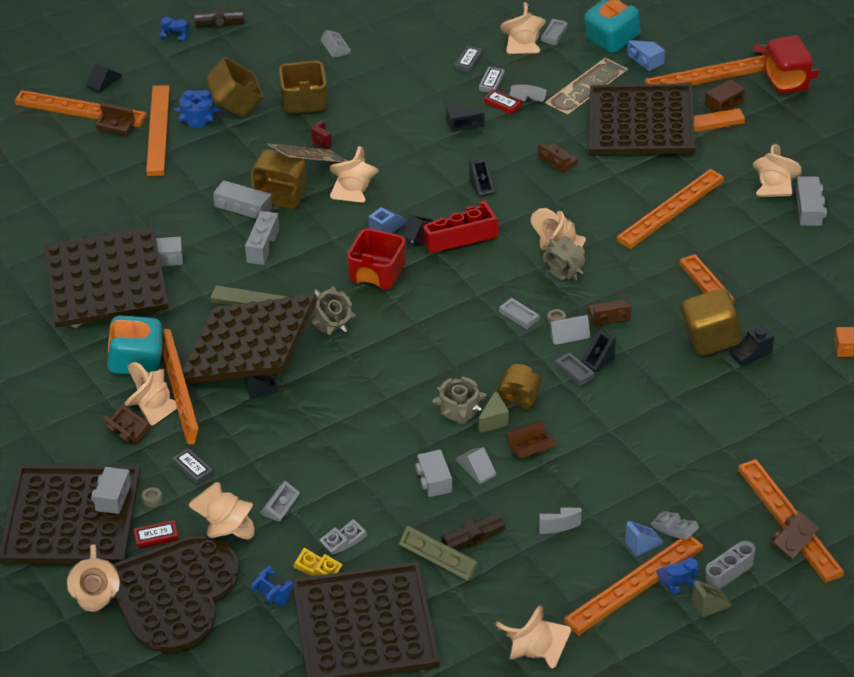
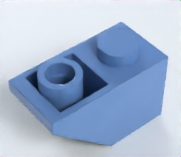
M628 41V56L648 71L664 64L665 50L655 42Z
M381 207L369 216V228L394 233L405 225L407 219Z

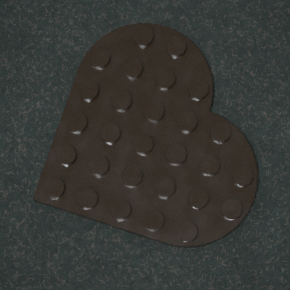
M207 536L183 538L112 564L120 578L119 591L114 598L131 633L140 644L159 652L175 653L199 644L213 628L216 616L214 602L224 598L233 589L239 576L238 559L232 548L221 540H209Z

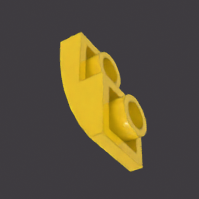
M304 548L293 567L308 575L318 576L338 573L343 564L326 554L321 558Z

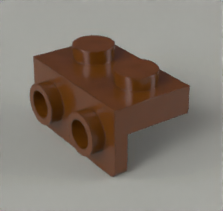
M101 103L100 108L102 112L95 123L96 129L128 136L135 122L133 110L128 107Z
M123 404L111 418H108L106 415L103 417L107 422L106 427L114 433L119 431V436L127 443L131 440L137 445L151 428L147 421Z
M542 421L507 432L509 449L519 458H528L533 453L545 452L550 447L556 446L555 439L546 433L545 424Z
M801 512L796 516L791 514L784 522L787 525L783 531L778 529L771 537L773 542L770 546L772 548L776 547L790 560L794 559L819 529L817 525Z

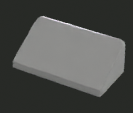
M325 30L321 42L333 58L351 53L350 48L339 33Z
M584 315L550 322V337L553 344L557 345L590 338L588 316Z
M284 480L260 511V514L280 522L300 492Z

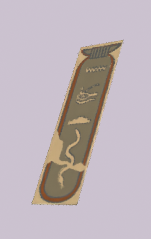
M604 58L545 103L569 114L590 98V85H608L628 69Z
M268 144L288 157L347 162L346 159L330 150Z

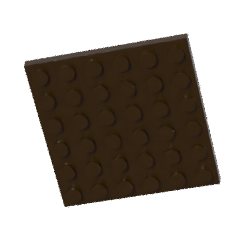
M692 84L590 85L589 155L695 153Z
M154 227L44 244L56 328L111 319L120 315L129 316L169 309Z
M315 294L214 307L182 368L185 383L192 384L285 372L317 302Z
M19 465L0 547V563L78 564L83 560L90 559V545H96L97 559L108 561L111 564L125 560L140 478V466ZM105 467L126 469L130 473L131 486L120 514L96 511L95 504L92 502V492L97 489L99 475L103 474Z
M418 562L292 579L307 677H373L440 667Z

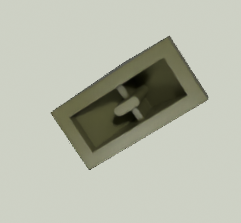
M494 392L479 416V432L483 433L509 425V411L497 392Z
M698 580L693 583L692 604L702 618L731 606V603L721 589Z

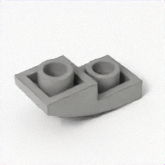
M512 85L509 95L517 100L525 101L527 96H529L534 101L543 102L547 90L531 85Z
M560 508V514H540L539 534L562 532L581 525V508Z
M668 511L658 514L657 518L651 523L653 528L664 534L686 540L699 529L696 521L681 520L678 513H670Z
M353 519L340 530L335 527L319 539V541L331 554H336L352 547L368 535Z

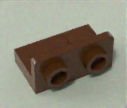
M543 143L538 145V158L562 173L578 164V158L554 143L549 146Z
M625 299L588 305V313L594 326L631 320V305L626 304Z

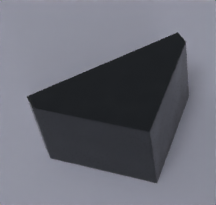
M96 63L87 82V88L100 93L120 79L122 74Z
M487 157L469 162V182L478 196L496 192Z
M599 329L581 362L594 372H598L615 359L616 339Z
M268 374L244 377L245 387L250 399L274 394L279 391L275 378Z

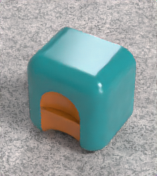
M601 0L584 15L587 38L608 52H617L628 44V41L633 40L641 33L638 9L633 5L627 6L620 0Z
M121 315L114 317L109 329L108 369L113 373L130 374L128 365L136 362L141 364L149 374L151 371L160 370L162 356L161 322L151 317Z

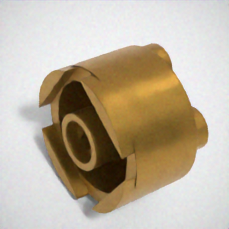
M513 364L510 368H505L497 392L506 406L515 404L528 410L536 400L542 379L538 373L535 375L532 372V368L522 364Z

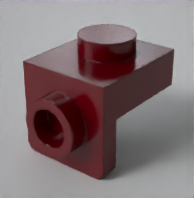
M320 121L311 128L312 142L328 150L332 147L331 133L326 131L325 122Z

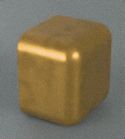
M223 57L206 77V84L214 103L238 117L247 116L264 97L256 76L250 70L227 57Z
M308 61L288 63L280 66L282 101L284 110L288 114L320 112L326 109L327 87L324 67L321 62Z
M264 150L251 169L252 189L271 194L273 206L295 209L307 189L306 162L304 158L288 157L279 151Z
M716 289L689 298L681 304L680 308L686 331L698 355L706 356L736 346L742 341V331L737 311L726 289Z

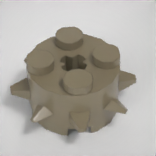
M562 236L557 241L552 238L549 239L550 247L543 246L546 251L542 256L543 262L547 261L551 267L549 271L560 280L568 278V280L571 278L578 280L577 272L584 274L581 270L585 265V250L583 247L575 245L567 236Z
M331 286L329 290L323 293L315 289L317 302L310 315L311 323L321 332L327 333V335H331L333 331L339 328L347 332L345 323L350 318H355V314L351 311L352 303L350 297L342 291L337 292L335 286Z
M461 377V380H452V378H449L443 382L441 387H437L440 391V396L433 399L432 402L433 404L440 405L441 414L446 418L463 424L474 417L479 410L482 411L479 401L486 398L487 395L486 393L479 392L477 383L472 379Z

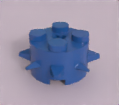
M208 90L185 91L179 101L180 107L174 108L175 111L181 112L178 120L186 122L189 127L194 128L205 127V123L209 121L212 123L215 119V112L221 110L214 107L215 103Z

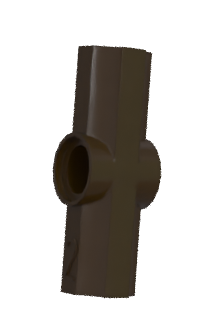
M217 7L213 11L194 12L196 27L214 26L216 28H223L228 24H244L243 9L225 10L222 7Z
M499 513L478 521L468 519L461 524L459 529L442 535L441 542L455 550L466 545L476 547L482 544L486 537L505 530V525Z

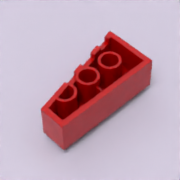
M485 200L480 202V205L477 207H467L465 212L452 213L450 218L445 219L442 217L422 225L423 241L429 253L498 237V218Z

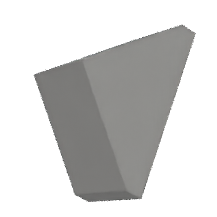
M484 447L471 449L456 457V462L479 484L496 476L494 467Z

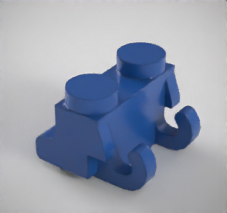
M163 17L160 24V38H167V34L173 31L181 33L182 36H178V40L185 42L189 35V22L183 19L177 21L169 17Z
M687 558L678 564H669L667 567L657 569L656 573L662 584L667 585L670 592L675 595L679 593V586L676 585L687 582L689 587L693 588V583L696 580L692 581V576H698L699 568L694 558Z
M268 566L253 581L251 590L257 592L259 589L262 595H267V602L272 603L274 600L277 606H284L287 604V600L290 599L289 592L293 589L294 583L285 581L284 586L280 584L276 586L268 580L269 575L274 576L276 574L273 568Z

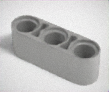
M749 541L739 542L706 566L704 583L721 589L753 566L755 546Z

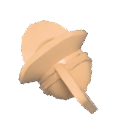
M527 2L523 3L524 14L522 16L505 21L500 26L503 33L509 34L506 50L509 55L540 53V48L535 42L540 33L539 30L546 21L532 15L530 12L528 13L529 5H527Z
M777 144L771 146V153L765 154L764 157L757 159L753 163V167L757 170L760 182L762 183L756 195L758 197L791 196L793 193L791 180L797 179L802 173V167L797 162L781 156L780 146Z
M358 147L353 160L330 165V172L338 176L330 195L331 199L355 203L366 202L363 192L368 187L370 179L379 170L365 163L363 147Z
M540 208L532 213L531 223L541 236L540 249L542 251L546 250L543 247L544 245L550 247L549 239L552 238L557 241L562 236H567L575 245L583 247L586 238L576 235L574 223L570 219L567 220L562 211L555 213L547 208Z
M133 362L128 365V370L135 382L137 391L126 400L124 406L139 405L146 421L151 426H154L177 409L175 400L170 399L167 383L164 382V369L151 371L149 374L141 364Z
M219 482L214 483L191 500L190 508L207 518L210 522L207 528L208 537L214 538L232 533L242 539L249 540L254 536L255 528L253 522L247 516L253 503L240 500L238 496L229 492L222 493Z
M90 545V559L79 562L70 570L67 578L68 592L73 598L77 599L79 605L84 610L93 612L102 609L119 591L120 578L116 568L108 561L97 559L96 545Z
M540 605L522 629L510 628L498 621L495 623L499 630L507 632V637H511L513 646L510 660L523 656L527 658L533 657V659L545 657L550 668L556 667L571 633L569 626L543 621V607Z

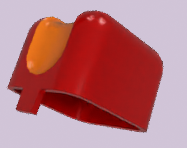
M797 35L770 40L766 45L764 73L774 89L779 94L808 90L810 80L818 78L819 70H811V55Z
M370 228L361 230L347 253L350 280L356 284L360 282L372 283L379 286L381 290L392 288L405 266V238L397 234Z

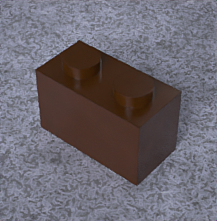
M730 79L706 92L705 107L714 113L730 110L744 102L745 89Z

